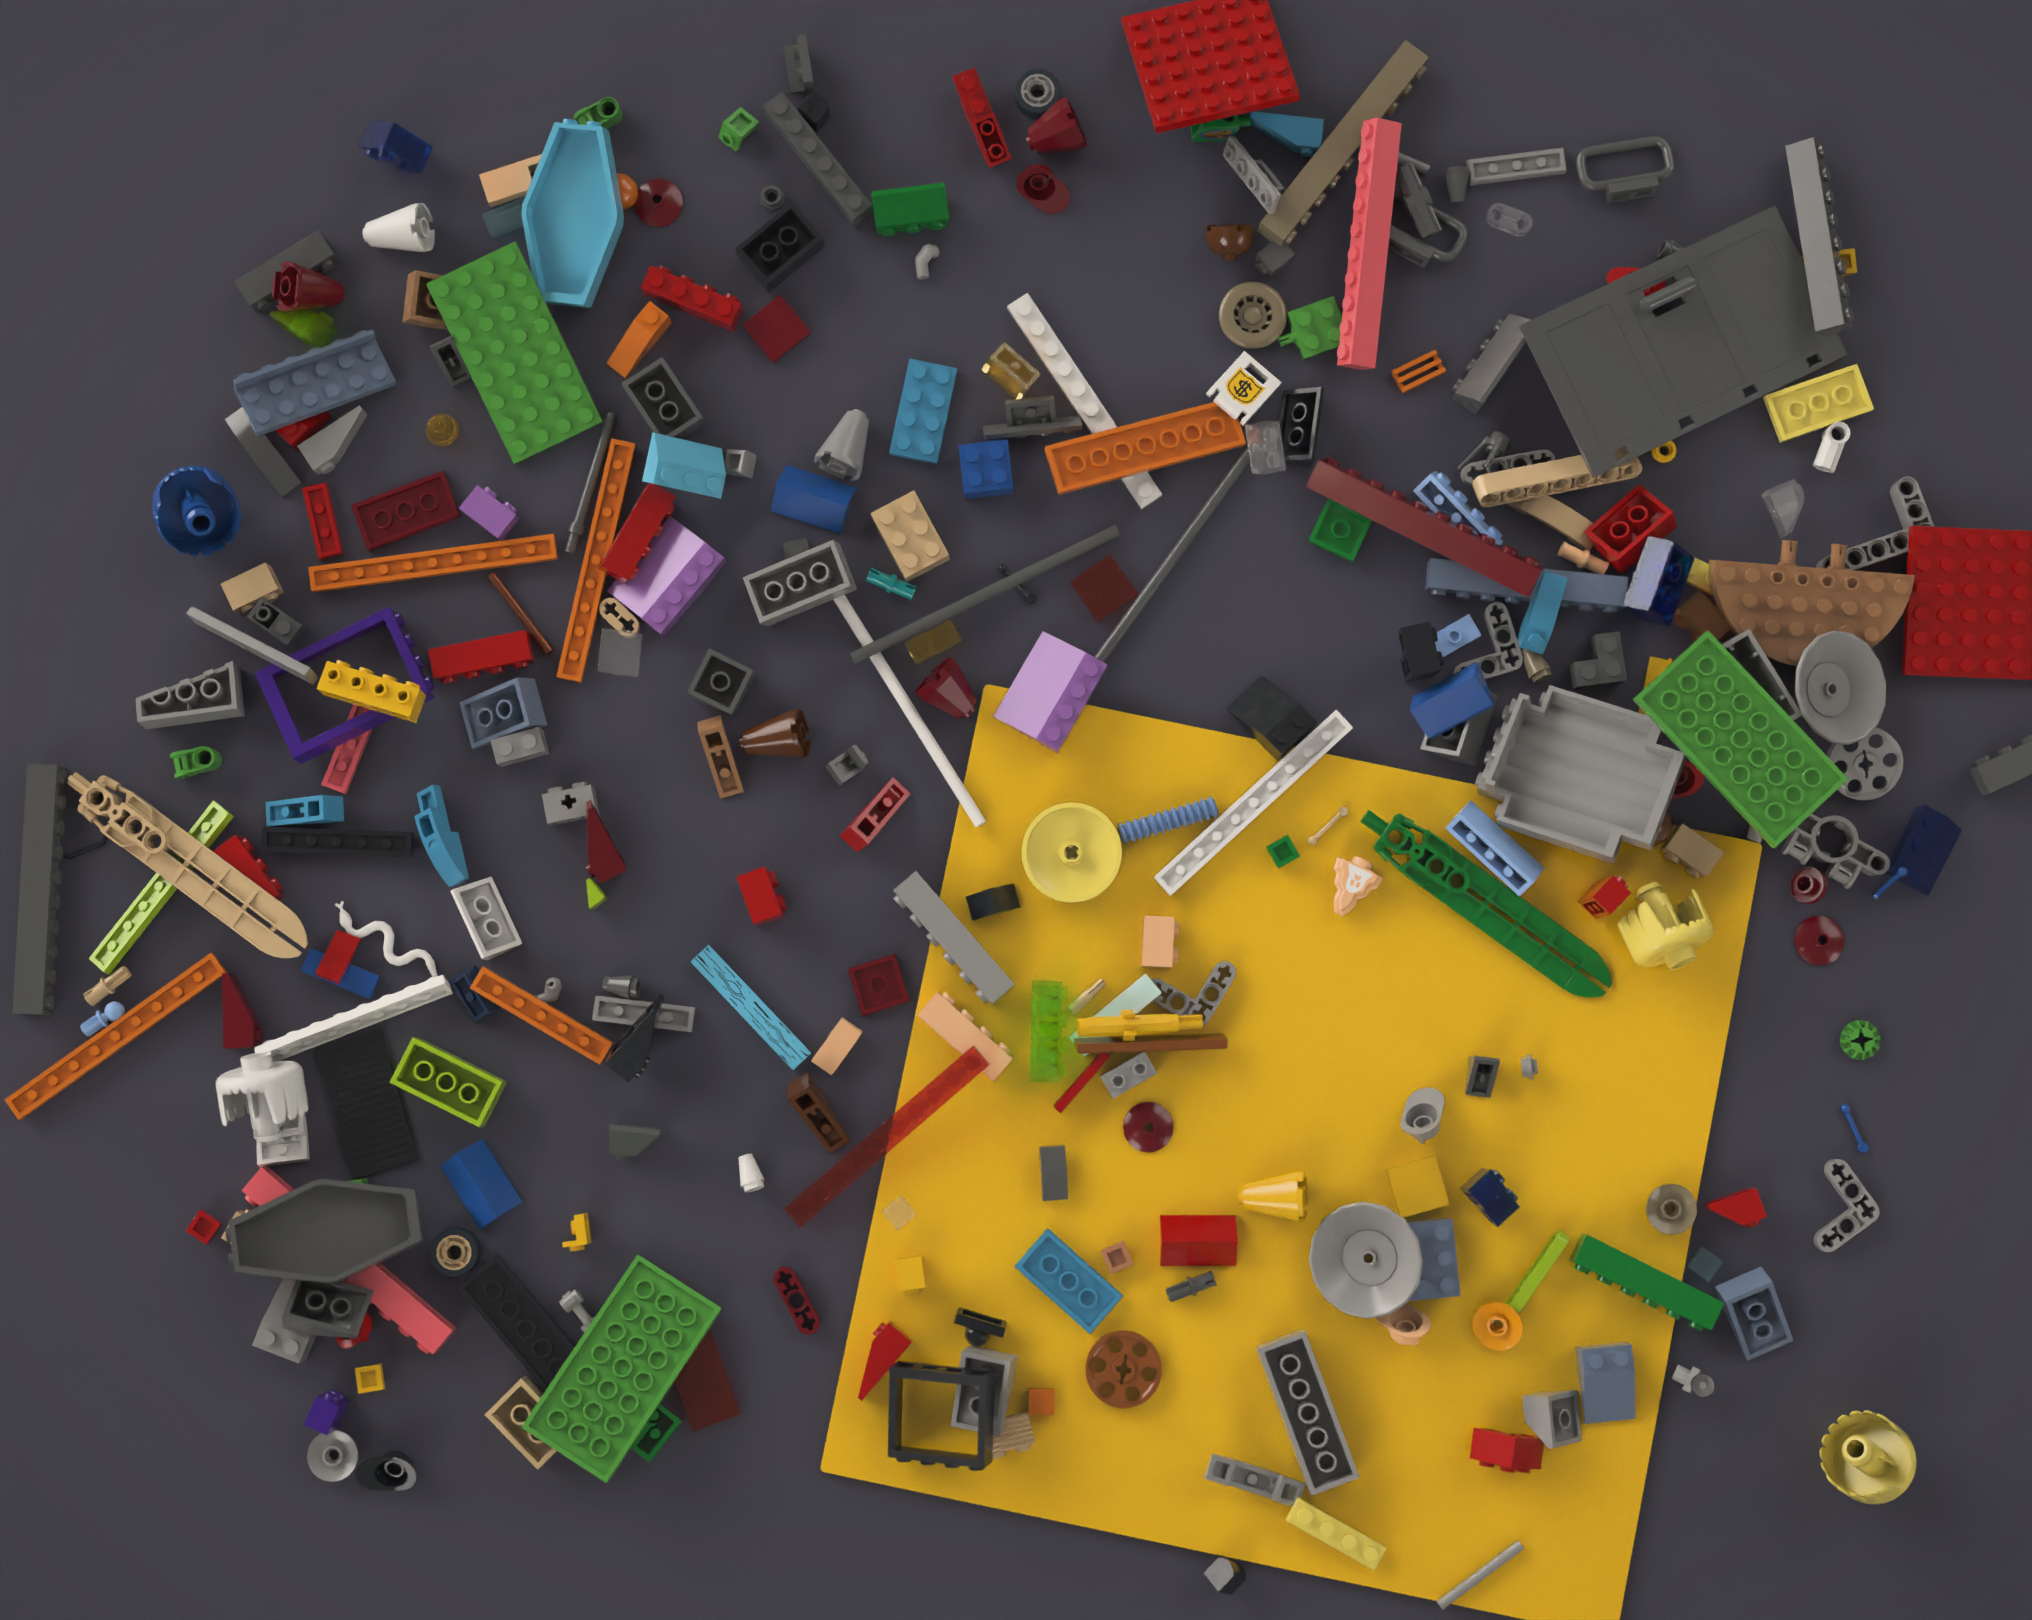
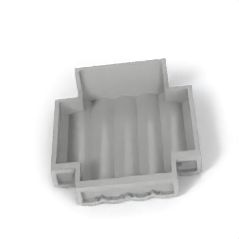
M1549 685L1547 693H1542L1539 706L1532 705L1530 696L1523 693L1519 694L1517 700L1512 698L1510 706L1506 705L1503 710L1502 719L1504 721L1501 728L1497 727L1495 730L1493 749H1489L1484 759L1485 769L1483 772H1479L1475 782L1480 795L1503 802V804H1498L1495 812L1498 826L1612 864L1617 857L1622 841L1652 850L1686 761V756L1681 751L1659 745L1664 734L1663 731L1647 715Z

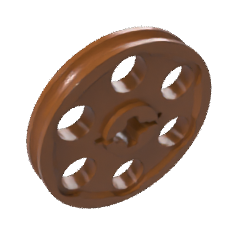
M1121 1330L1106 1334L1093 1345L1087 1356L1086 1378L1088 1384L1098 1399L1112 1407L1132 1408L1146 1402L1154 1394L1160 1383L1162 1366L1158 1352L1148 1339L1136 1332ZM1118 1338L1121 1340L1122 1348L1120 1351L1111 1352L1108 1349L1107 1345L1110 1339ZM1139 1342L1147 1346V1352L1142 1357L1135 1356L1132 1351L1133 1346ZM1127 1355L1126 1363L1127 1367L1131 1368V1371L1125 1373L1123 1382L1120 1384V1371L1116 1370V1368L1122 1365L1124 1357ZM1095 1358H1103L1106 1362L1105 1369L1101 1372L1094 1371L1091 1367L1092 1361ZM1145 1367L1155 1369L1156 1376L1153 1380L1146 1381L1142 1378L1141 1372ZM1111 1382L1115 1387L1114 1393L1110 1396H1104L1100 1392L1102 1383ZM1130 1386L1138 1388L1140 1392L1139 1397L1133 1401L1128 1400L1125 1396V1390Z

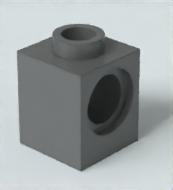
M1272 241L1257 253L1255 265L1263 275L1267 274L1272 278L1293 261L1295 253L1286 242L1279 246Z

